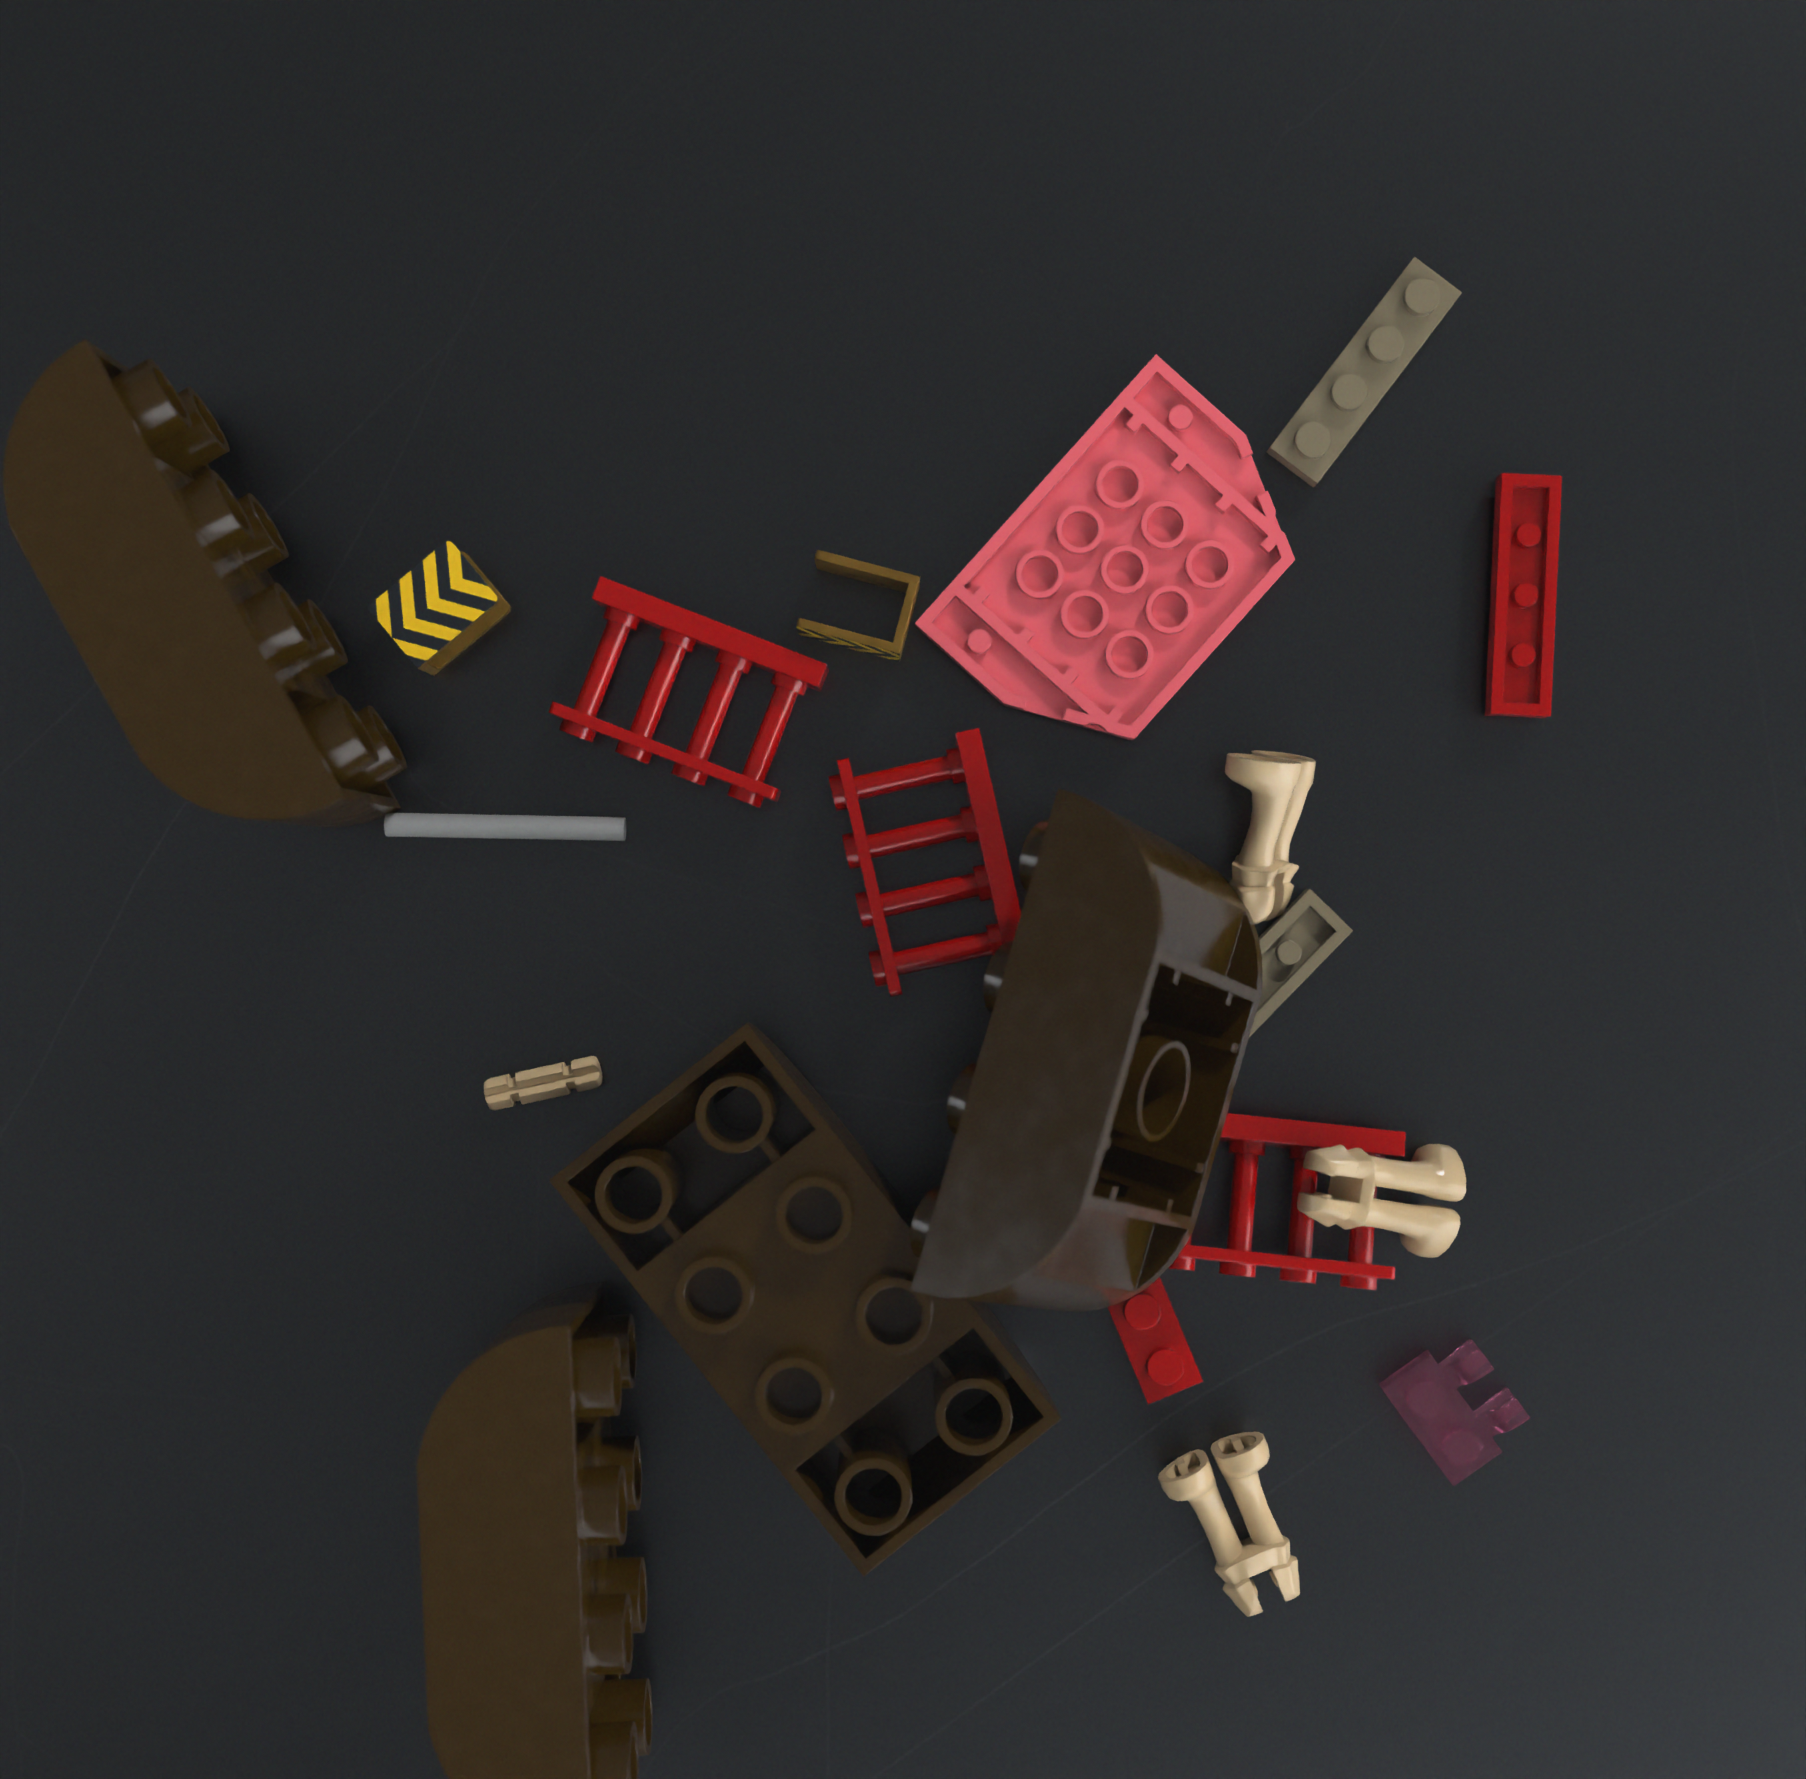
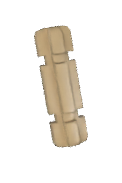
M589 1056L575 1059L568 1066H566L565 1062L520 1071L515 1073L513 1078L509 1074L492 1077L484 1082L485 1100L489 1109L495 1111L513 1107L516 1105V1101H520L523 1105L568 1095L571 1093V1089L575 1088L577 1092L596 1089L603 1082L601 1066L597 1057Z

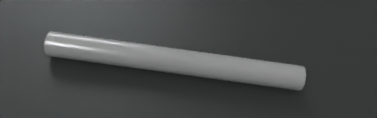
M387 813L384 818L386 837L625 841L627 828L626 817Z

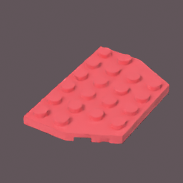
M1156 354L915 622V627L1003 706L1132 741L1295 561V557L1287 537L1281 531L1276 519V509L1269 492L1265 491L1251 456L1253 451L1246 434Z

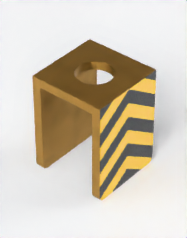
M446 541L367 606L368 610L418 669L433 676L511 611L509 603L469 555L465 552H460L451 541Z
M816 550L814 560L818 570L904 592L906 596L893 642L798 618L796 625L799 635L900 662L920 588V577Z

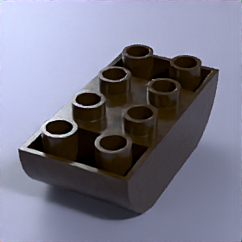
M82 340L55 360L37 379L25 396L15 416L7 440L3 465V494L9 524L14 537L140 761L163 784L184 799L219 814L242 819L335 828L365 824L383 818L387 813H394L400 810L401 807L386 780L407 769L404 755L390 729L373 707L368 705L355 712L347 700L335 692L326 675L348 663L345 650L334 629L318 606L310 599L296 606L288 593L278 583H274L267 571L268 568L288 558V550L275 524L259 501L251 493L236 499L223 479L208 466V463L228 453L230 449L220 426L206 404L191 387H187L177 393L163 371L150 358L129 369L88 340Z
M1058 788L1049 820H1043L1032 828L1022 848L1019 873L1022 886L1027 891V896L1014 940L1004 943L996 950L986 970L983 996L985 1005L992 1014L978 1062L968 1065L959 1074L950 1092L947 1105V1121L951 1132L956 1137L942 1184L932 1188L923 1197L912 1221L910 1233L911 1247L914 1254L920 1259L911 1290L925 1295L1064 1312H1085L1118 1304L1150 1286L1175 1261L1191 1236L1262 994L1263 973L1260 943L1253 919L1234 888L1222 874L1199 857L1076 793Z
M751 1023L743 1025L549 1180L863 1576L867 1575L1062 1419L1041 1380L985 1302L930 1296L911 1290L920 1259L914 1254L910 1240L911 1226L915 1213L802 1073L764 1033Z
M604 1281L585 1283L557 1291L536 1301L514 1317L446 1390L434 1409L424 1433L417 1461L428 1730L440 1764L449 1779H638L639 1756L650 1755L653 1731V1704L649 1678L622 1679V1674H629L631 1670L633 1633H644L646 1628V1565L644 1557L616 1558V1545H623L625 1543L628 1511H638L641 1505V1447L638 1435L611 1436L610 1416L619 1415L622 1389L634 1388L637 1371L636 1329L632 1314L606 1315Z

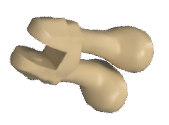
M1254 750L1252 754H1227L1225 774L1231 780L1252 792L1250 826L1241 852L1232 862L1230 885L1248 909L1254 924L1269 921L1282 915L1290 901L1294 888L1291 879L1299 869L1298 865L1289 862L1290 843L1308 791L1313 784L1316 761L1312 758L1263 750Z
M1442 1144L1424 1145L1416 1150L1411 1162L1371 1156L1361 1148L1357 1147L1347 1150L1343 1145L1320 1148L1306 1153L1303 1168L1331 1176L1328 1194L1322 1192L1298 1193L1297 1209L1327 1227L1334 1224L1343 1229L1366 1226L1398 1232L1401 1244L1409 1252L1427 1258L1439 1257L1450 1247L1456 1238L1460 1227V1215L1449 1207L1430 1203L1405 1204L1374 1198L1376 1186L1416 1193L1443 1201L1458 1202L1462 1200L1466 1193V1175L1463 1162L1457 1151L1452 1147Z
M1243 1432L1229 1435L1215 1441L1211 1445V1452L1216 1464L1233 1494L1250 1534V1537L1240 1541L1218 1490L1212 1466L1203 1450H1193L1178 1457L1168 1464L1158 1476L1163 1491L1170 1499L1175 1501L1188 1500L1213 1550L1216 1559L1215 1571L1225 1582L1223 1590L1247 1617L1263 1612L1257 1598V1588L1253 1579L1250 1580L1249 1578L1266 1570H1271L1269 1574L1274 1584L1279 1588L1285 1602L1300 1595L1297 1557L1290 1555V1540L1281 1534L1260 1484L1258 1471L1267 1464L1270 1457L1268 1444L1264 1435L1260 1432Z

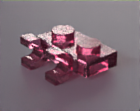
M1472 1339L1466 1341L1440 1363H1437L1430 1352L1426 1350L1379 1383L1386 1396L1453 1486L1502 1453V1450L1492 1437L1496 1434L1509 1432L1530 1419L1527 1412L1507 1387L1497 1392L1474 1412L1463 1399L1457 1388L1461 1385L1471 1384L1494 1370Z

